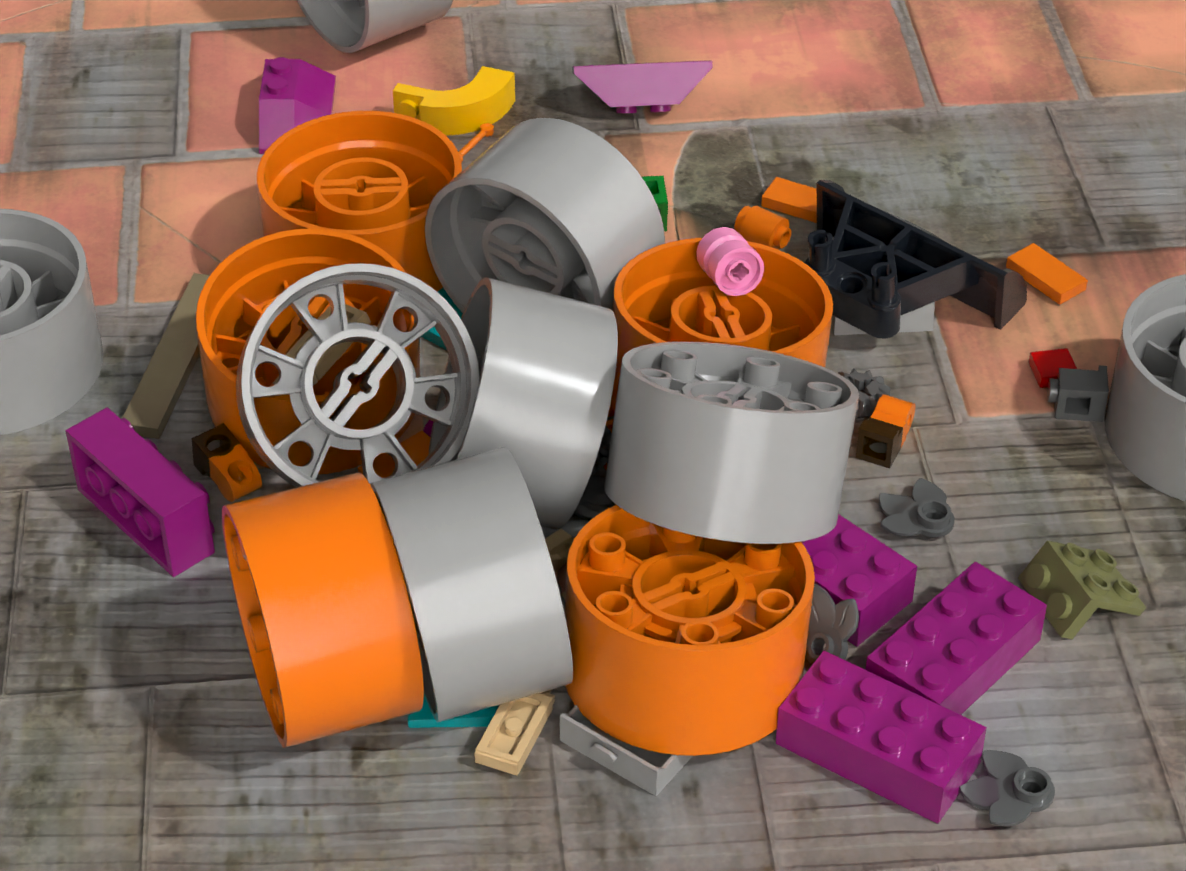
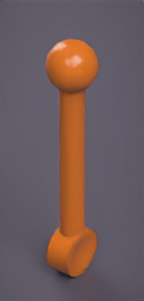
M482 124L480 132L458 152L461 163L463 156L485 136L488 137L494 134V126L492 124Z

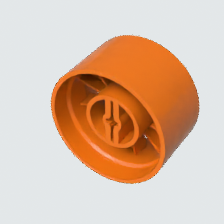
M348 111L322 116L300 124L274 141L265 151L258 165L257 187L263 236L281 231L307 228L328 229L352 234L377 245L396 259L406 273L422 280L434 290L439 291L443 286L435 273L427 250L425 222L427 211L433 198L462 172L461 158L458 150L445 134L432 125L410 116L392 112Z
M307 228L281 231L266 235L240 247L224 259L207 279L197 303L196 327L208 410L215 427L224 423L249 453V457L253 462L269 468L250 443L239 415L236 378L240 356L246 340L239 339L238 337L255 326L267 307L284 290L316 271L338 265L364 263L391 267L406 273L396 259L377 245L355 235L335 230ZM343 284L345 304L367 312L371 321L370 325L377 327L392 292L369 285ZM314 297L308 303L309 313L318 319L330 306V303L323 297ZM289 305L272 322L260 345L286 355L307 332L308 328ZM405 309L396 310L393 315L394 326L402 332L411 331L414 326L413 315ZM420 337L405 347L413 363L416 378L420 377ZM353 342L326 374L313 385L314 396L319 406L333 390V381L336 375L354 363L367 346L366 344ZM381 353L378 354L365 372L353 379H348L352 384L349 389L350 392L329 419H331L346 398L359 391L364 392L359 386L362 378ZM270 363L260 364L255 371L256 380L265 387L274 386L273 382L279 376L277 368ZM392 366L379 380V389L376 395L358 407L344 425L345 428L355 430L369 429L387 416L394 404L397 391L396 377ZM289 395L254 399L259 422L273 446L301 426L293 411ZM411 413L405 425L394 435L397 440L406 431L415 413ZM294 442L289 447L288 458L294 465L304 466L311 458V450L304 442ZM330 446L318 475L340 472L361 465L360 450H343Z
M702 238L668 242L637 255L620 271L614 286L613 312L617 323L618 349L614 386L610 402L613 412L615 413L622 358L629 350L643 345L662 342L730 344L772 351L825 367L833 313V300L828 286L811 267L801 260L778 249L751 241L747 242L763 260L764 273L755 289L740 296L725 294L700 267L696 251Z
M354 473L224 505L222 507L223 535L237 607L259 689L272 727L282 747L287 748L420 711L424 700L423 671L411 604L385 516L365 476L361 473Z
M617 505L596 515L576 535L567 558L565 618L572 652L573 681L571 684L565 685L574 705H577L578 710L592 724L610 736L632 746L664 754L696 756L723 753L745 747L768 736L777 729L778 708L803 678L815 580L814 567L802 542L754 544L694 536L647 522L628 513Z

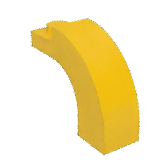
M482 66L475 78L467 85L444 91L397 83L392 90L394 113L426 122L446 136L466 134L480 130L482 124H494L500 120L514 104L515 72Z

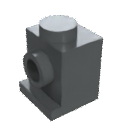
M1099 365L1098 371L1059 368L1057 379L1049 378L1047 401L1054 402L1055 419L1104 421L1109 395L1107 366Z

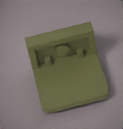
M1047 540L1018 577L1030 595L1047 604L1045 616L1062 638L1073 639L1097 608L1140 616L1146 609V606L1138 597V589L1130 581L1124 579L1116 568V560L1102 549L1091 550L1081 548L1073 543L1062 544Z

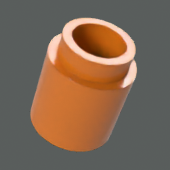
M759 206L743 207L734 225V230L740 233L746 241L763 244L778 250L786 247L792 233L789 228L788 219Z

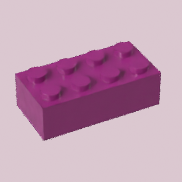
M106 407L65 430L78 491L172 577H176L215 553L212 536L215 529L209 517L208 504L210 503V498L206 489L201 483H194L174 460L169 461L159 453L156 445L150 439H143L135 432L133 426L126 418L120 419Z
M838 514L837 524L832 531L821 537L802 541L814 567V584L823 587L829 593L835 605L846 599L856 600L859 615L858 626L853 635L847 640L854 646L858 647L913 602L917 565Z
M975 561L867 657L865 670L962 715L1041 640L1047 604Z
M823 651L778 708L776 744L939 824L959 795L960 786L968 782L981 763L987 727L827 651Z

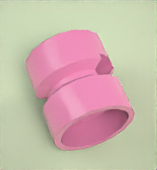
M727 227L716 228L705 234L699 242L696 251L697 261L703 271L725 294L732 296L745 295L755 289L760 283L764 273L763 260L736 230Z

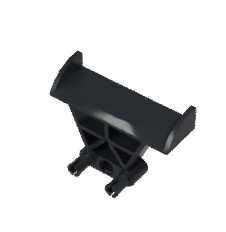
M819 180L816 183L817 230L811 232L808 236L809 257L804 263L811 267L828 286L833 300V316L873 337L886 339L893 337L899 332L901 315L947 296H951L995 318L994 327L1000 330L1026 304L1027 286L1023 276L1011 269H999L945 242L933 233L905 219L845 193L843 187L831 180Z

